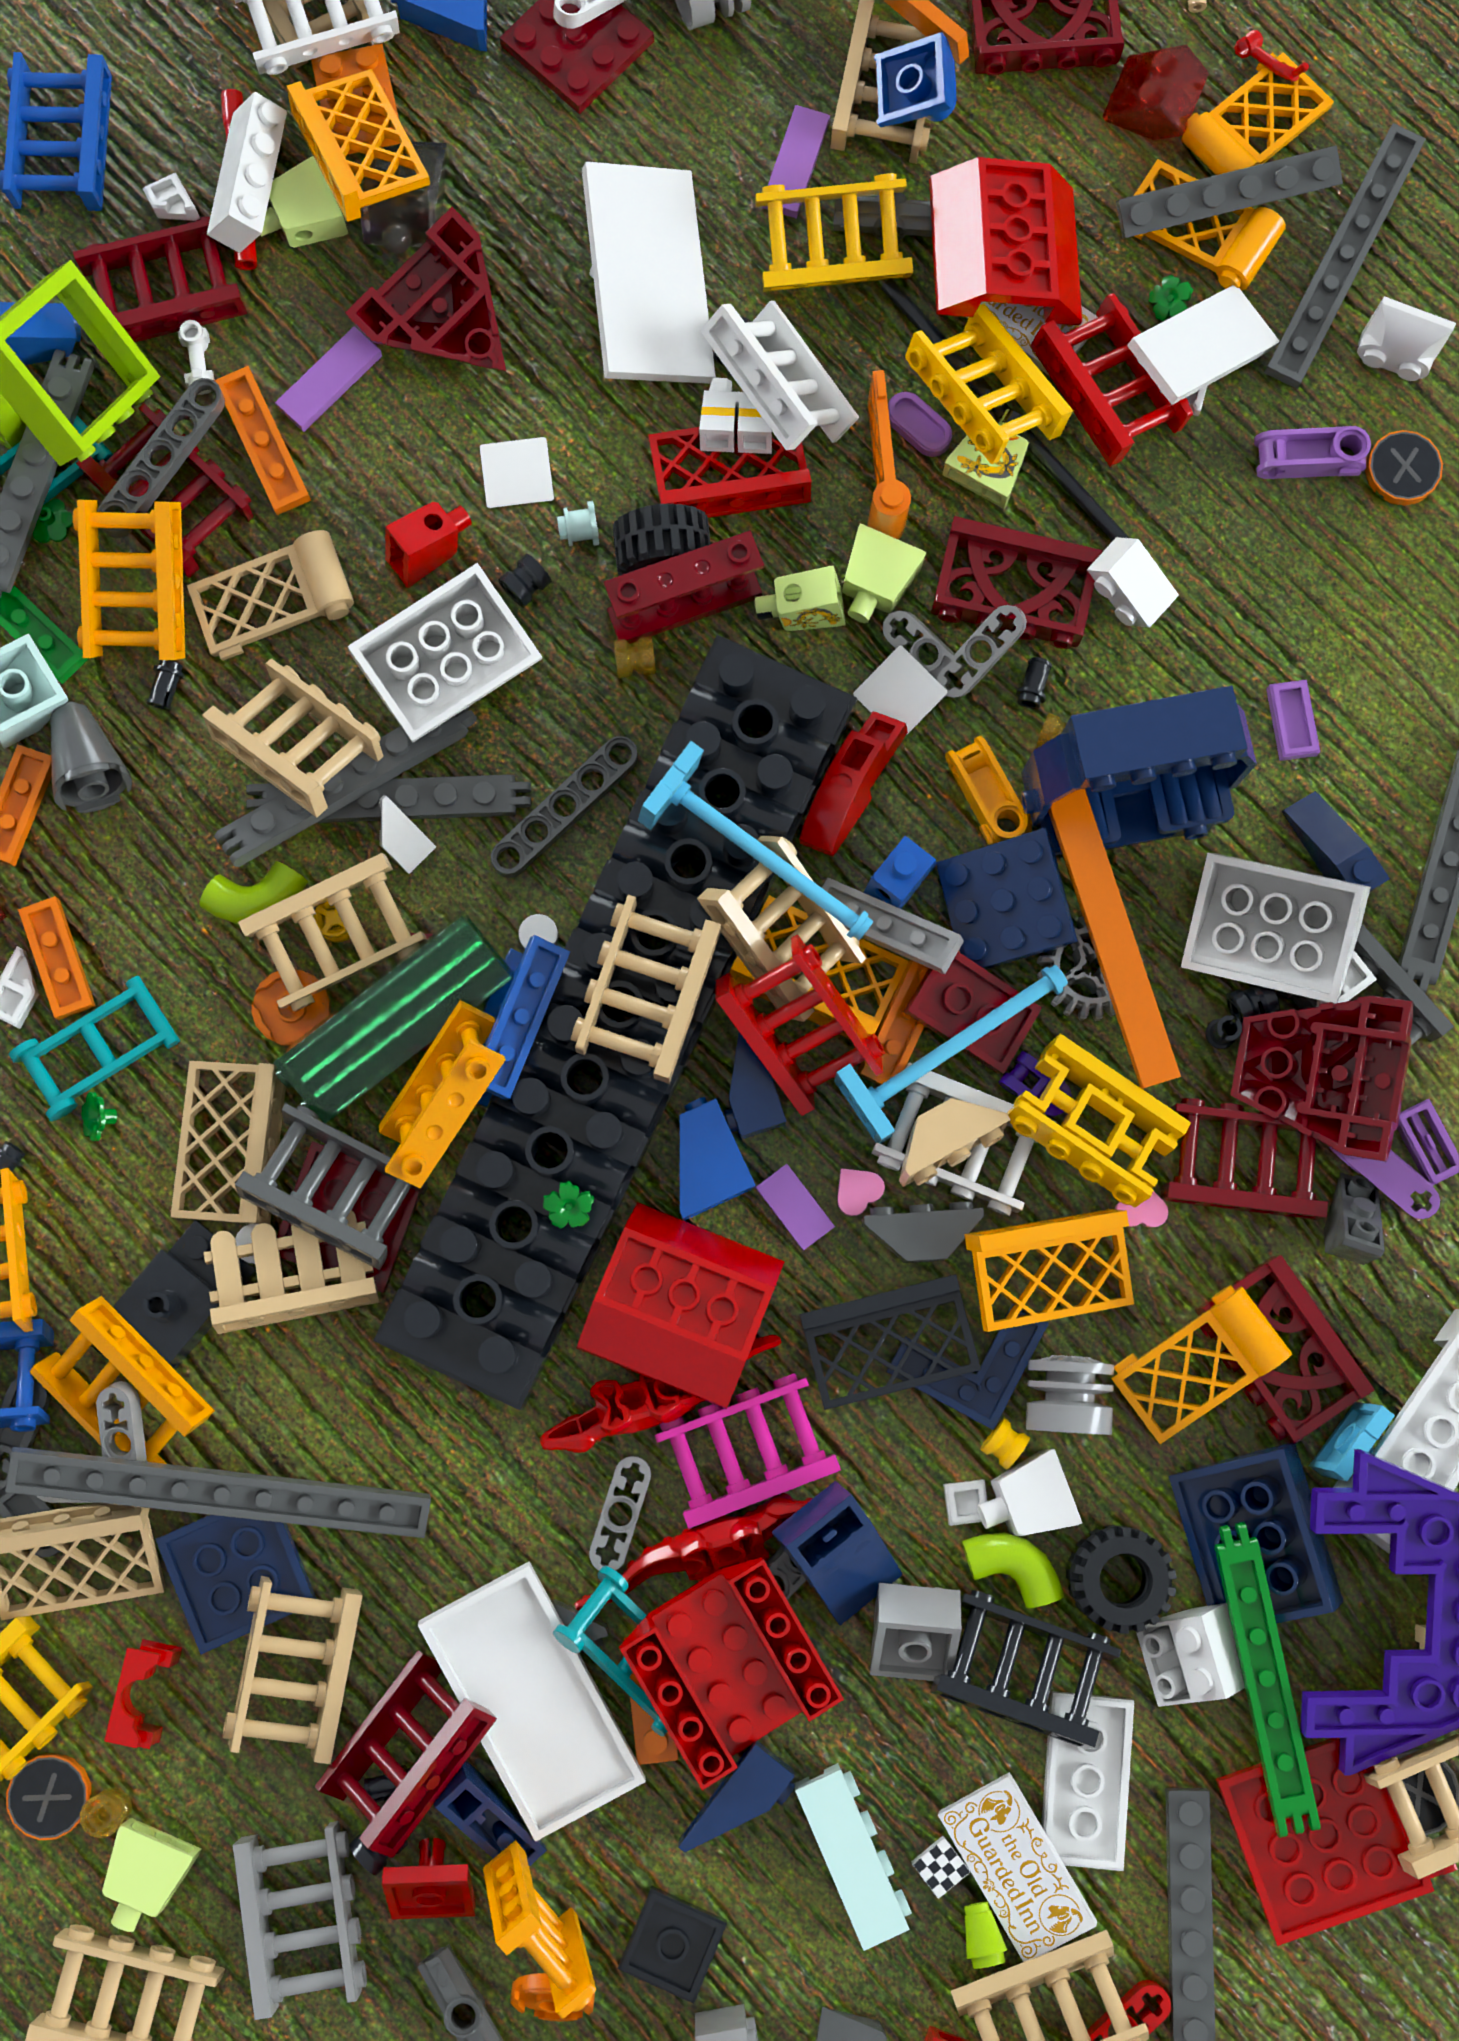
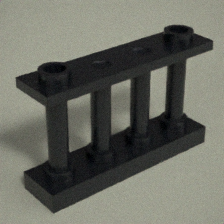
M972 1590L970 1595L963 1594L961 1596V1608L970 1610L953 1670H948L947 1675L940 1674L935 1676L930 1693L1080 1748H1095L1099 1731L1088 1727L1087 1711L1102 1658L1109 1661L1120 1657L1121 1649L1110 1646L1111 1639L1103 1635L1087 1632L1085 1637L994 1604L995 1598L989 1594ZM985 1616L1009 1624L992 1684H987L986 1690L971 1685L972 1678L968 1676ZM1024 1630L1047 1638L1030 1699L1026 1698L1025 1704L1010 1699L1011 1692L1007 1690ZM1063 1644L1086 1652L1070 1713H1065L1064 1718L1048 1713L1050 1706L1047 1705Z

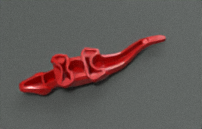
M768 1335L755 1339L747 1360L760 1352L780 1345L782 1343L781 1338L777 1335ZM641 1374L639 1375V1381L621 1386L616 1380H601L596 1382L590 1390V1395L594 1398L596 1406L583 1414H574L567 1417L543 1433L540 1437L542 1449L548 1451L586 1452L596 1442L601 1441L606 1436L636 1433L662 1423L675 1421L688 1411L694 1410L696 1405L705 1400Z
M781 1493L773 1496L763 1505L758 1506L753 1512H747L744 1516L729 1517L723 1515L695 1528L684 1529L681 1534L674 1537H665L662 1542L652 1547H646L636 1560H631L627 1564V1569L621 1574L629 1585L624 1593H629L648 1578L658 1574L686 1571L689 1580H703L719 1570L720 1567L738 1562L743 1563L761 1557L765 1562L768 1561L769 1553L764 1548V1542L774 1536L772 1534L774 1529L813 1498L796 1500L786 1493ZM592 1594L584 1595L581 1599L577 1600L574 1603L575 1609L580 1611ZM610 1598L606 1604L613 1602V1600Z

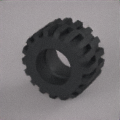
M655 504L644 506L620 516L613 524L616 565L619 576L711 544L707 515H705L704 511L688 505Z
M1109 1525L1105 1526V1529H1095L1089 1532L1090 1537L1086 1540L1082 1538L1076 1544L1079 1547L1076 1553L1071 1552L1068 1560L1072 1562L1071 1569H1066V1578L1070 1580L1068 1591L1070 1596L1075 1599L1076 1607L1097 1625L1109 1631H1117L1118 1633L1129 1634L1131 1630L1138 1633L1146 1630L1145 1625L1149 1623L1152 1625L1157 1624L1160 1621L1158 1615L1162 1611L1167 1613L1171 1607L1167 1603L1169 1597H1175L1176 1588L1172 1586V1579H1177L1176 1570L1170 1567L1169 1562L1172 1559L1169 1553L1163 1551L1161 1548L1163 1545L1159 1541L1151 1538L1147 1533L1131 1527ZM1118 1554H1127L1137 1560L1142 1572V1582L1138 1592L1131 1599L1122 1603H1115L1103 1595L1099 1583L1102 1567L1110 1558Z

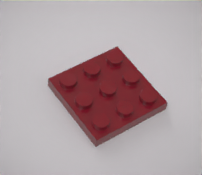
M538 0L499 37L501 47L578 114H581L654 42V33L621 4L584 25L571 29L562 27L555 21L553 15L554 0ZM564 4L561 6V9L567 13L574 14L580 10L574 4Z
M311 1142L294 1188L295 1192L299 1189L325 1145ZM339 1152L311 1199L313 1202L312 1207L323 1213H326L327 1210H333L361 1162ZM376 1170L374 1171L352 1208L357 1223L365 1221L366 1229H368L396 1181ZM411 1188L382 1236L384 1239L383 1244L387 1246L388 1257L380 1270L373 1267L374 1273L366 1274V1278L374 1277L377 1290L382 1293H386L421 1196L420 1193ZM283 1220L277 1238L291 1236L292 1224ZM327 1242L319 1243L323 1269L339 1267L336 1247ZM294 1248L279 1251L280 1258L297 1263Z

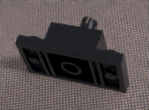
M197 1220L191 1224L169 1251L164 1249L159 1251L113 1306L174 1370L179 1367L212 1327L210 1309L219 1307V1303L212 1304L210 1302L209 1292L217 1291L214 1265H206L203 1253L211 1251L210 1243L214 1233ZM239 1258L242 1283L247 1285L257 1274L256 1268ZM93 1344L91 1345V1347L106 1358Z

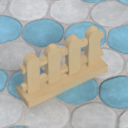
M351 1210L346 1218L348 1220L347 1225L359 1232L364 1228L366 1229L365 1221L357 1223L356 1216ZM260 1223L251 1232L252 1243L237 1246V1242L230 1232L219 1231L211 1239V1251L203 1252L206 1265H214L217 1291L209 1292L210 1302L212 1304L219 1303L218 1308L210 1309L212 1326L218 1334L379 1303L374 1277L366 1278V1274L374 1273L373 1267L336 1248L339 1267L324 1270L319 1243L325 1241L294 1225L291 1226V1236L277 1238V1234L270 1224ZM294 1248L299 1275L283 1278L279 1251ZM254 1256L258 1283L243 1285L239 1258ZM341 1279L342 1283L326 1286V1282ZM301 1287L299 1292L286 1294L285 1290ZM260 1295L258 1300L245 1302L247 1297Z

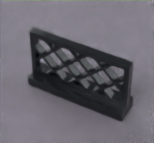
M956 1274L800 1314L824 1410L981 1370ZM954 1302L958 1319L951 1332L930 1321L937 1306ZM931 1308L926 1317L916 1312ZM910 1314L922 1321L911 1342L891 1331L898 1316ZM892 1318L887 1327L877 1322ZM871 1324L883 1331L872 1352L852 1341L859 1326ZM926 1325L947 1336L936 1357L915 1345ZM959 1325L964 1340L954 1335ZM853 1328L848 1337L838 1332ZM831 1333L844 1341L833 1362L818 1354L815 1337ZM887 1335L908 1346L897 1367L876 1355ZM951 1339L966 1347L970 1364L954 1368L940 1360ZM848 1345L869 1356L858 1377L837 1365ZM912 1349L933 1361L925 1376L914 1378L901 1370ZM873 1359L894 1371L886 1386L875 1388L862 1380ZM820 1360L830 1366L825 1377ZM937 1364L947 1369L932 1374ZM834 1369L855 1382L847 1396L830 1400L826 1383ZM898 1374L908 1379L892 1384ZM859 1384L869 1389L853 1394Z

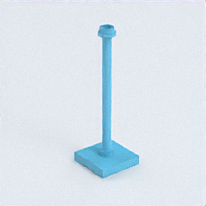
M690 741L642 805L638 822L651 830L671 802L676 806L682 804L849 928L846 933L848 937H855L857 940H860L873 923V920L867 917L869 914L866 911H863L860 916L690 791L692 786L686 782L698 768L704 752L702 748Z
M1053 965L1050 968L1045 967L1041 970L1043 978L875 1089L872 1086L868 1089L866 1088L851 1064L837 1071L834 1080L835 1084L875 1143L883 1144L895 1132V1129L881 1110L885 1107L883 1102L1053 990L1057 995L1063 992V987L1068 985V981L1057 965Z
M1355 1402L1309 1466L1321 1476L1347 1482L1353 1474L1354 1449H1361L1371 1454L1374 1450V1443L1379 1439L1395 1415L1382 1405Z

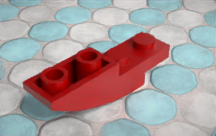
M873 711L859 732L851 730L832 761L817 791L799 838L800 844L834 857L871 801V787L907 735L908 730L905 722Z

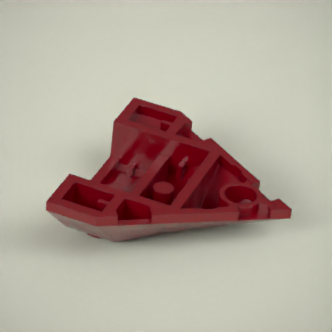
M451 207L425 233L427 241L377 291L371 286L345 312V315L374 343L506 372L480 236Z

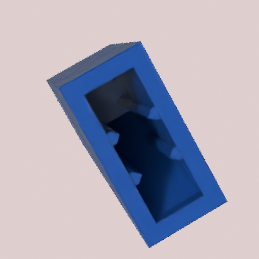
M391 0V3H397L400 19L478 51H487V0Z
M0 302V316L16 302ZM47 303L5 341L24 365L52 360L56 349L65 351L66 357H69L73 352L75 342H80L81 327L73 319V316L63 303Z
M705 1097L694 1100L684 1106L686 1112L680 1115V1215L683 1221L755 1189L756 1186L716 1099L707 1102Z

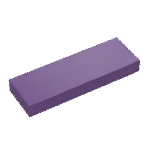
M795 105L768 186L784 185L785 190L805 189L808 187L830 123V115ZM802 203L782 204L783 215L797 219ZM762 206L763 209L768 210V206Z
M355 326L352 327L275 402L277 408L298 428L305 432L382 357L381 350Z

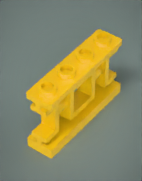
M1060 1033L1044 1048L1035 1066V1069L1050 1078L1049 1083L1039 1099L1027 1090L1019 1095L1014 1102L1013 1108L1007 1112L1011 1119L1009 1123L1013 1125V1128L1019 1134L1031 1137L1043 1145L1051 1156L1065 1160L1078 1169L1085 1179L1097 1182L1109 1190L1117 1201L1137 1207L1151 1197L1154 1191L1152 1188L1155 1187L1158 1181L1142 1170L1152 1149L1164 1157L1175 1150L1178 1144L1177 1140L1185 1135L1191 1122ZM1065 1078L1082 1088L1075 1100L1059 1089ZM1050 1103L1067 1113L1061 1125H1058L1043 1114ZM1086 1104L1116 1123L1105 1143L1076 1125ZM1130 1123H1133L1147 1133L1140 1144L1125 1134ZM1116 1148L1132 1158L1126 1170L1110 1160Z

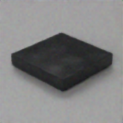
M651 1886L617 1969L694 2004L726 1928L727 1920Z

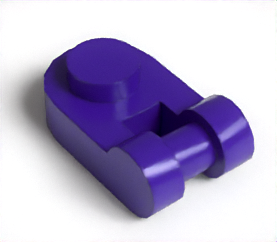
M1021 1051L1014 1060L1016 1063L1015 1067L1010 1073L1005 1072L998 1083L1007 1092L1016 1097L1027 1090L1039 1099L1050 1078L1035 1069L1038 1061L1034 1057ZM1028 1074L1038 1079L1032 1090L1022 1083ZM1063 1080L1059 1089L1071 1097L1070 1088ZM1050 1103L1043 1114L1047 1117H1055L1064 1111Z

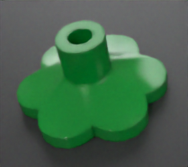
M52 499L43 505L33 531V536L39 543L44 544L50 540L61 542L66 539L67 529L73 526V515L66 510V505L63 501Z
M88 1092L86 1102L82 1105L81 1116L84 1121L83 1133L85 1137H90V1140L93 1142L100 1140L101 1132L105 1129L106 1124H115L117 1122L116 1109H104L103 1098L97 1096L95 1092Z

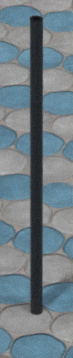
M892 278L882 285L881 290L919 331L922 330L933 344L947 339ZM959 351L944 356L955 371L971 365ZM983 377L967 383L979 397L995 391ZM1004 403L991 410L1001 420L1005 411L1011 408ZM1030 429L1018 434L1029 442L1027 449L1111 541L1116 537L1129 538Z

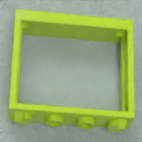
M69 260L48 274L0 316V393L59 466L76 457L80 462L87 459L96 451V448L93 446L95 441L99 444L116 431L112 425L114 423L118 425L129 418L135 412L132 405L135 404L137 406L154 393L150 387L161 376L72 260ZM56 295L128 386L81 434L78 433L5 341Z

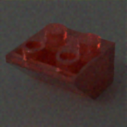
M1187 44L1129 55L1123 65L1102 118L1110 124L1153 141L1183 136L1188 125V119L1194 111L1209 73Z

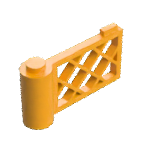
M1273 52L1270 54L1288 66L1298 67L1284 52L1278 57ZM1259 63L1256 67L1258 73L1209 113L1204 112L1201 115L1194 113L1181 128V131L1184 133L1181 141L1215 175L1263 164L1332 107L1334 101L1305 73L1299 75L1298 81H1291V85L1273 83V72ZM1250 92L1266 93V105L1249 104L1248 94ZM1273 94L1291 95V107L1274 106ZM1299 96L1312 98L1318 106L1315 109L1299 108ZM1225 112L1241 113V126L1230 125L1221 116ZM1248 114L1266 115L1267 128L1249 126ZM1274 116L1291 118L1292 128L1290 130L1274 129ZM1249 137L1267 138V149L1259 154L1249 144Z
M1157 159L1133 196L1147 193L1148 191H1155L1153 183L1159 174L1173 181L1174 186L1198 179ZM1248 207L1232 211L1240 216L1235 224L1220 227L1218 216L1216 215L1210 217L1214 229L1195 233L1192 222L1185 223L1188 235L1174 237L1168 234L1167 229L1164 228L1134 237L1141 240L1145 235L1215 272L1219 278L1220 285L1225 289L1234 285L1242 291L1247 289L1286 229V224L1283 218L1272 209ZM1216 237L1219 250L1212 257L1200 250L1198 241Z
M1231 1285L1225 1287L1211 1298L1215 1305L1140 1358H1137L1132 1353L1114 1365L1117 1374L1111 1379L1159 1444L1168 1440L1257 1378L1278 1367L1292 1355L1290 1349L1243 1287L1236 1290ZM1207 1322L1218 1336L1216 1351L1192 1346L1194 1331ZM1188 1336L1187 1345L1177 1344ZM1222 1342L1230 1353L1221 1352ZM1168 1349L1186 1352L1183 1373L1159 1369L1161 1354ZM1191 1353L1215 1357L1212 1378L1188 1374ZM1155 1359L1154 1368L1145 1366L1147 1363ZM1219 1359L1237 1361L1246 1374L1235 1382L1218 1380ZM1136 1371L1153 1374L1151 1394L1135 1393L1125 1379ZM1158 1375L1182 1380L1179 1401L1156 1397ZM1187 1381L1211 1385L1209 1400L1202 1405L1184 1402ZM1215 1386L1225 1388L1214 1396ZM1141 1401L1149 1402L1148 1410ZM1154 1403L1178 1407L1176 1422L1164 1431H1162L1153 1418ZM1183 1409L1193 1410L1182 1418Z

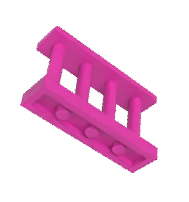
M793 1373L773 1381L774 1390L760 1394L758 1387L735 1395L738 1403L727 1407V1409L711 1404L698 1409L700 1418L685 1423L681 1416L675 1421L660 1424L662 1432L654 1435L658 1443L666 1439L670 1440L691 1498L688 1501L690 1508L683 1511L688 1529L841 1471L836 1455L826 1456L824 1449H819L797 1391L809 1386L807 1378L798 1380L796 1374ZM783 1396L805 1455L801 1458L804 1465L788 1470L786 1464L782 1465L760 1406L761 1403ZM743 1410L746 1412L767 1471L763 1472L766 1479L752 1485L748 1478L744 1479L722 1420L724 1417ZM706 1424L729 1483L726 1486L728 1494L712 1499L711 1493L706 1494L684 1434Z

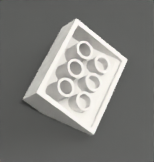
M478 563L348 646L360 670L413 743L542 659L541 654Z
M1207 853L1181 968L1336 1004L1339 1000L1361 928L1371 887L1221 854Z

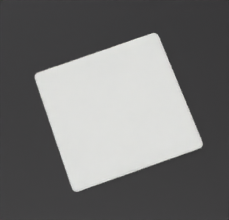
M545 437L480 445L488 508L552 501L554 499L547 439Z
M900 645L855 690L853 695L871 713L875 711L905 722L909 733L948 692Z

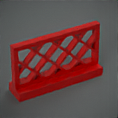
M738 421L735 423V436L737 435ZM700 427L648 434L660 504H682L696 507L704 511L708 518L811 502L812 481L810 471L807 469L802 442L794 450L786 451L779 441L772 438V448L777 452L768 463L753 453H738V445L735 443L733 453L740 456V458L730 469L716 460L722 452L712 451L710 455H707L695 447L700 441ZM674 444L682 450L671 461L659 454L658 446ZM688 454L703 462L694 474L679 466ZM783 456H786L797 463L798 470L782 472L775 468V466ZM747 461L762 470L757 477L745 478L738 472ZM661 465L666 468L663 472ZM710 467L725 475L720 482L711 484L703 481L701 477ZM673 472L688 481L683 488L665 489V482Z

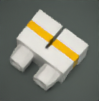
M713 378L709 391L704 390L699 428L700 451L734 452L736 419H738V453L772 454V430L744 392H732V381L728 378Z

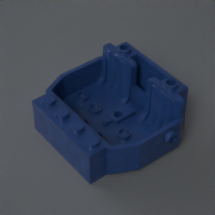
M1233 685L1071 715L1061 734L1033 750L1021 773L1025 791L1021 792L1024 813L1031 815L1033 826L1049 830L1055 855L1059 854L1060 859L1063 858L1048 811L1054 802L1080 789H1085L1105 850L1183 835L1185 840H1194L1207 836L1208 831L1214 825L1229 822L1234 816L1230 790L1237 787L1257 765L1245 712L1237 704Z

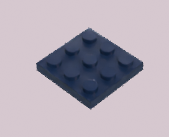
M1047 828L1032 831L936 862L953 932L961 935L964 940L959 952L985 970L1078 942L1051 835Z
M209 1515L155 1539L200 1654L250 1633L254 1612L247 1611L251 1587H259L261 1576L270 1578L272 1582L270 1593L317 1599L286 1523ZM267 1610L264 1626L293 1613Z

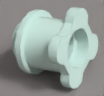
M593 501L587 502L588 509L568 511L567 508H563L564 516L557 517L560 540L568 539L569 546H573V542L592 539L594 546L599 545Z

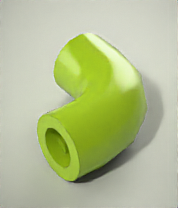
M275 861L266 876L253 886L238 885L225 876L218 874L208 883L203 891L199 906L218 918L238 924L239 921L303 891L308 881L295 870L278 861Z
M1002 1532L983 1534L961 1541L974 1581L994 1574L1010 1576L1019 1586L1025 1607L1028 1609L1044 1606L1064 1598L1065 1595L1059 1577L1049 1558L1028 1539Z

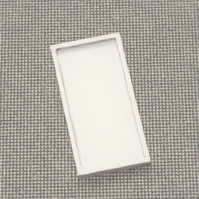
M585 162L582 168L604 378L711 384L712 379L716 377L713 350L700 332L709 321L692 172L690 170Z
M529 1561L422 1618L418 1622V1627L458 1701L461 1703L464 1698H467L489 1709L496 1716L497 1720L483 1737L481 1743L536 1842L645 1783L646 1780L640 1765L580 1654L566 1649L554 1637L553 1631L559 1624H564Z

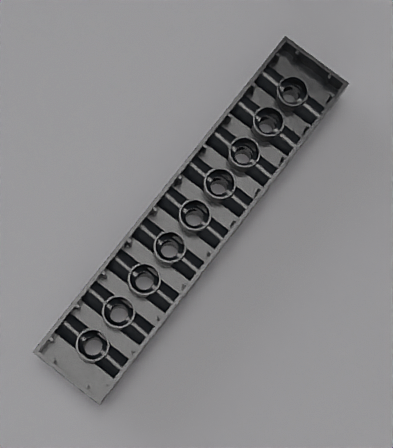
M720 635L716 636L694 681V686L684 703L680 717L676 723L674 722L663 744L646 787L640 792L628 816L627 824L619 836L612 857L609 860L607 859L594 886V891L584 908L576 929H573L564 948L570 951L569 957L511 1098L504 1100L496 1095L492 1096L491 1103L478 1126L474 1139L469 1143L457 1167L455 1178L442 1200L438 1213L434 1215L420 1243V1250L415 1256L403 1285L398 1289L373 1341L518 1410H524L717 1003L715 1000L716 980L730 973L731 967L738 956L723 934L720 933L670 1084L654 1079L653 1072L655 1068L648 1066V1061L589 1042L585 1055L576 1052V1042L571 1040V1035L577 1018L585 1019L590 1004L584 1002V998L591 979H599L603 965L597 964L602 945L604 941L611 942L616 927L610 925L617 903L625 904L627 895L636 897L637 906L635 913L693 932L695 928L702 930L706 919L713 920L697 898L707 888L731 891L760 863L682 804L676 806L671 802L653 828L649 830L638 822L642 805L689 742L692 741L702 748L704 752L698 768L686 782L692 786L690 791L756 840L760 836L783 837L792 843L853 716L857 697ZM760 722L768 728L769 733L762 738H751L743 734L741 729L748 723ZM723 789L732 792L737 801L730 807L718 808L710 804L707 798L715 791ZM693 858L701 862L705 869L697 877L686 879L678 876L673 871V868L681 860ZM774 872L742 902V910L750 921H754L762 908L777 876ZM632 928L628 929L622 951L680 970L682 966L690 967L694 953L689 952L688 947L669 941L661 949H647L639 942L644 932ZM619 966L615 967L608 987L609 989L667 1008L669 1004L677 1005L681 991L675 989L673 984ZM602 1004L595 1027L655 1046L656 1043L663 1045L668 1029L662 1028V1023L636 1014L627 1021H612L605 1015L608 1005ZM588 1067L598 1070L602 1074L603 1079L600 1087L595 1092L582 1095L571 1089L570 1084L576 1072ZM550 1139L562 1140L567 1144L568 1149L563 1163L549 1169L538 1165L536 1154L541 1144ZM570 1181L573 1185L579 1187V1194L590 1191L594 1201L591 1205V1211L587 1213L589 1221L584 1226L571 1227L568 1220L565 1227L559 1228L552 1225V1221L549 1219L550 1211L543 1208L544 1196L549 1195L552 1191L559 1193L560 1183ZM512 1212H527L532 1221L529 1235L520 1242L511 1243L505 1241L501 1231L505 1218ZM489 1284L496 1295L495 1307L488 1315L475 1318L467 1309V1296L475 1286Z

